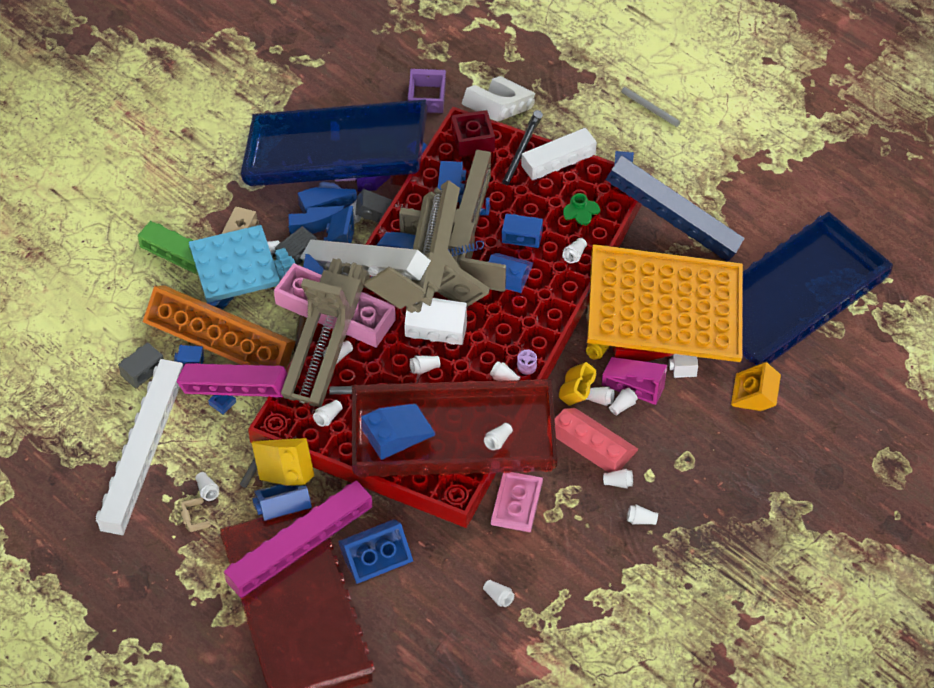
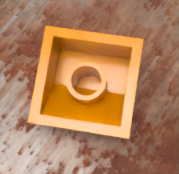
M767 362L736 373L731 405L757 411H763L776 406L781 374Z

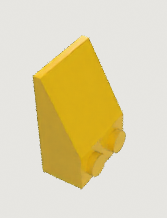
M306 438L251 442L260 480L292 486L305 485L314 477Z

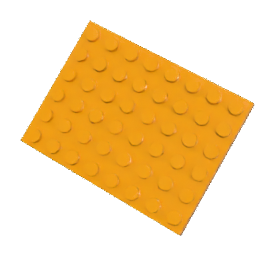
M593 244L587 343L741 362L743 264Z

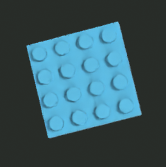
M262 225L189 242L207 303L275 287L280 282Z

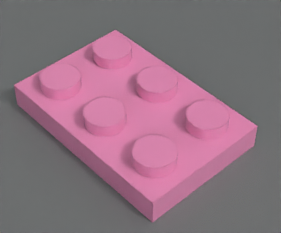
M503 471L491 525L531 532L543 478Z

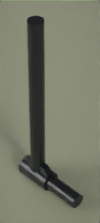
M539 110L534 111L528 122L523 139L502 181L504 185H509L522 158V153H524L535 128H537L543 117V113Z

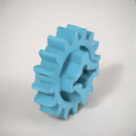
M285 248L275 250L276 260H274V264L280 281L293 263H295L294 258L292 259V256H288Z

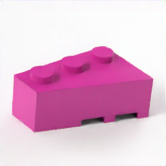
M611 357L603 373L602 386L610 387V389L621 392L622 389L630 388L635 392L638 399L656 405L665 387L667 365Z

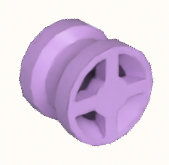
M531 350L521 351L517 356V368L522 374L530 375L537 369V355Z

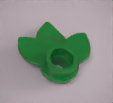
M577 193L571 198L570 204L565 206L563 215L566 220L575 218L576 222L580 225H588L591 222L592 214L600 213V207L596 202L589 201L584 194Z

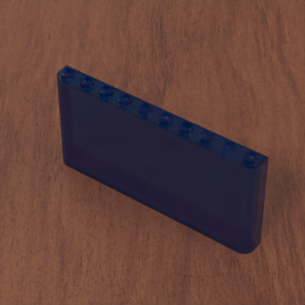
M426 99L253 114L240 173L242 180L249 186L417 173L420 170L428 109Z
M827 212L823 216L820 215L813 223L807 224L799 233L793 234L789 240L780 243L776 249L767 252L759 261H754L749 268L743 271L742 355L754 366L765 362L768 364L772 363L886 280L892 272L893 264L833 214Z

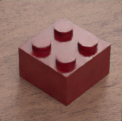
M487 110L452 115V133L459 157L474 155L476 150L495 151V135Z

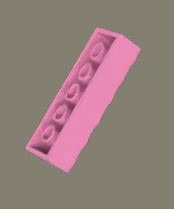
M293 263L274 289L275 304L307 318L308 298L301 287L303 278L320 282L322 275ZM361 292L346 335L377 348L395 321V306ZM321 314L318 323L325 324V326L334 329L337 318H327L333 321L331 323L325 321L326 317H328L327 315Z

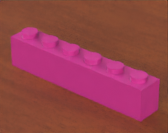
M195 363L185 364L176 382L185 394L283 397L281 392L288 373L283 366Z

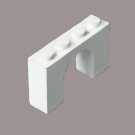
M499 76L492 79L488 91L476 85L466 88L462 105L476 112L487 110L489 118L498 122L531 109L535 102V93Z

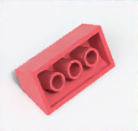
M576 408L563 409L552 421L551 435L608 473L621 470L638 451V448Z

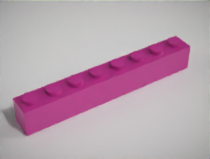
M357 480L352 484L346 485L342 491L330 496L326 502L314 507L304 517L296 519L291 526L280 530L276 536L264 541L253 552H248L241 560L230 564L224 571L226 583L241 599L371 509L372 496Z

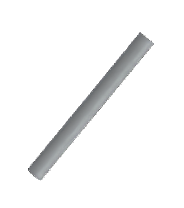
M623 87L621 93L675 127L679 126V120L630 89Z

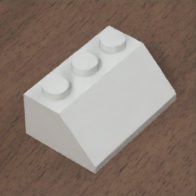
M432 298L431 306L422 303L419 313L416 311L410 313L406 310L405 337L463 345L467 328V303Z

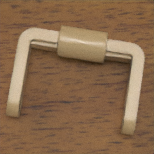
M202 497L184 501L181 504L183 523L187 525L190 532L211 526L210 521L191 525V517L186 509L187 507L202 504L204 502Z

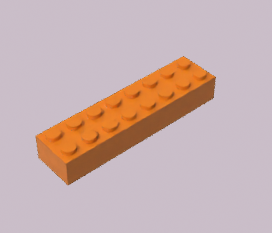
M165 285L154 286L143 322L197 346H203L204 349L241 365L283 366L286 370L296 343L292 339Z

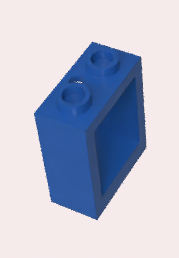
M278 484L254 491L256 497L252 498L257 514L262 515L264 520L312 508L306 485L285 486Z

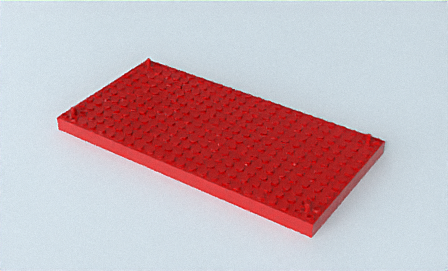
M456 107L451 108L365 245L376 246L386 232L400 233L399 213L401 208L421 211L424 196L430 192L436 194L434 190L438 188L441 161L463 162V170H466V181H462V184H465L466 187L475 154L459 157L452 133V115L470 112ZM491 119L495 135V151L491 152V177L482 206L483 209H486V198L489 197L490 212L487 216H479L475 230V249L471 259L488 262L492 254L499 253L533 262L522 293L505 289L504 292L489 289L488 295L467 306V328L463 345L405 337L406 306L401 309L395 306V321L377 348L348 335L345 336L344 342L349 341L353 350L336 364L322 406H325L337 400L341 403L342 410L328 426L321 427L314 421L313 414L319 407L312 406L306 402L301 403L299 400L294 401L284 397L269 396L248 428L250 443L264 440L306 438L313 468L351 483L357 480L363 488L464 528L468 527L589 304L593 244L619 248L642 206L641 203L605 180L614 167L615 162L596 155L535 180H532L521 166V158L509 185H504L502 181L526 131ZM532 134L524 153L547 144L552 140ZM577 193L584 194L589 201L596 202L600 207V213L592 214L591 222L588 225H580L576 222L575 218L570 220L564 218L565 206L570 204L571 198ZM457 202L456 209H459V202ZM506 214L543 219V231L539 248L502 243V229ZM578 238H583L587 242V246L579 261L572 264L566 262L563 258L564 248L575 242ZM362 289L363 293L393 305L372 290ZM437 291L433 293V298L449 300ZM317 324L294 394L300 395L301 393V396L311 397L324 359L323 353H314V351L323 352L328 347L333 332L332 328L330 330L323 328L325 325ZM323 333V334L329 335V336L321 335L322 337L327 338L328 340L323 339V338H320V334ZM320 340H321V341H325L326 343L319 342L320 344L325 345V347H324V346H321V345H317V344H318V341H320ZM523 350H531L537 355V369L530 375L522 374L517 368V356ZM414 356H438L440 367L420 375L413 374L410 369V359L414 358ZM314 357H315V358H319L320 360L313 359L314 361L319 362V364H318V363H315V362H311V361H312V358H314ZM291 360L290 364L288 365V367L286 368V372H287V373L289 372V369H290L292 360ZM497 362H504L515 374L521 377L516 387L493 379L490 372ZM409 385V393L330 394V387ZM417 404L434 430L435 436L381 460L362 430L361 416L379 408ZM504 423H508L512 427L513 432L508 436L500 449L490 450L484 443L486 433Z

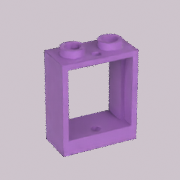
M411 69L408 112L443 113L446 70ZM415 86L440 87L439 99L414 98Z

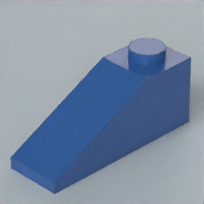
M314 187L298 192V202L303 213H307V208L344 206L345 208L357 200L355 189Z

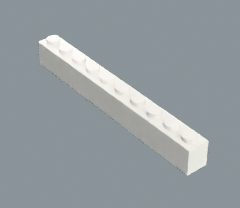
M310 240L300 257L304 261L305 254H310L325 270L329 269L333 258L341 259L344 264L350 263L352 265L354 262L357 265L363 266V270L368 271L371 276H375L387 267H391L408 279L420 281L431 262L419 250L321 240Z
M160 359L158 366L154 368L153 379L149 381L147 386V395L142 398L141 410L135 416L134 428L130 429L128 443L123 446L121 461L117 462L115 476L110 479V489L108 494H105L103 497V507L96 515V522H98L100 531L124 535L180 389L176 381L183 369V363Z

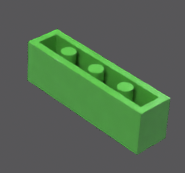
M152 221L137 235L141 248L198 275L189 247V242L194 241L191 238L179 235L176 231H171L163 225Z

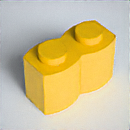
M587 362L570 368L566 373L565 383L560 388L559 398L568 406L584 401L590 393V385L595 380L596 369Z

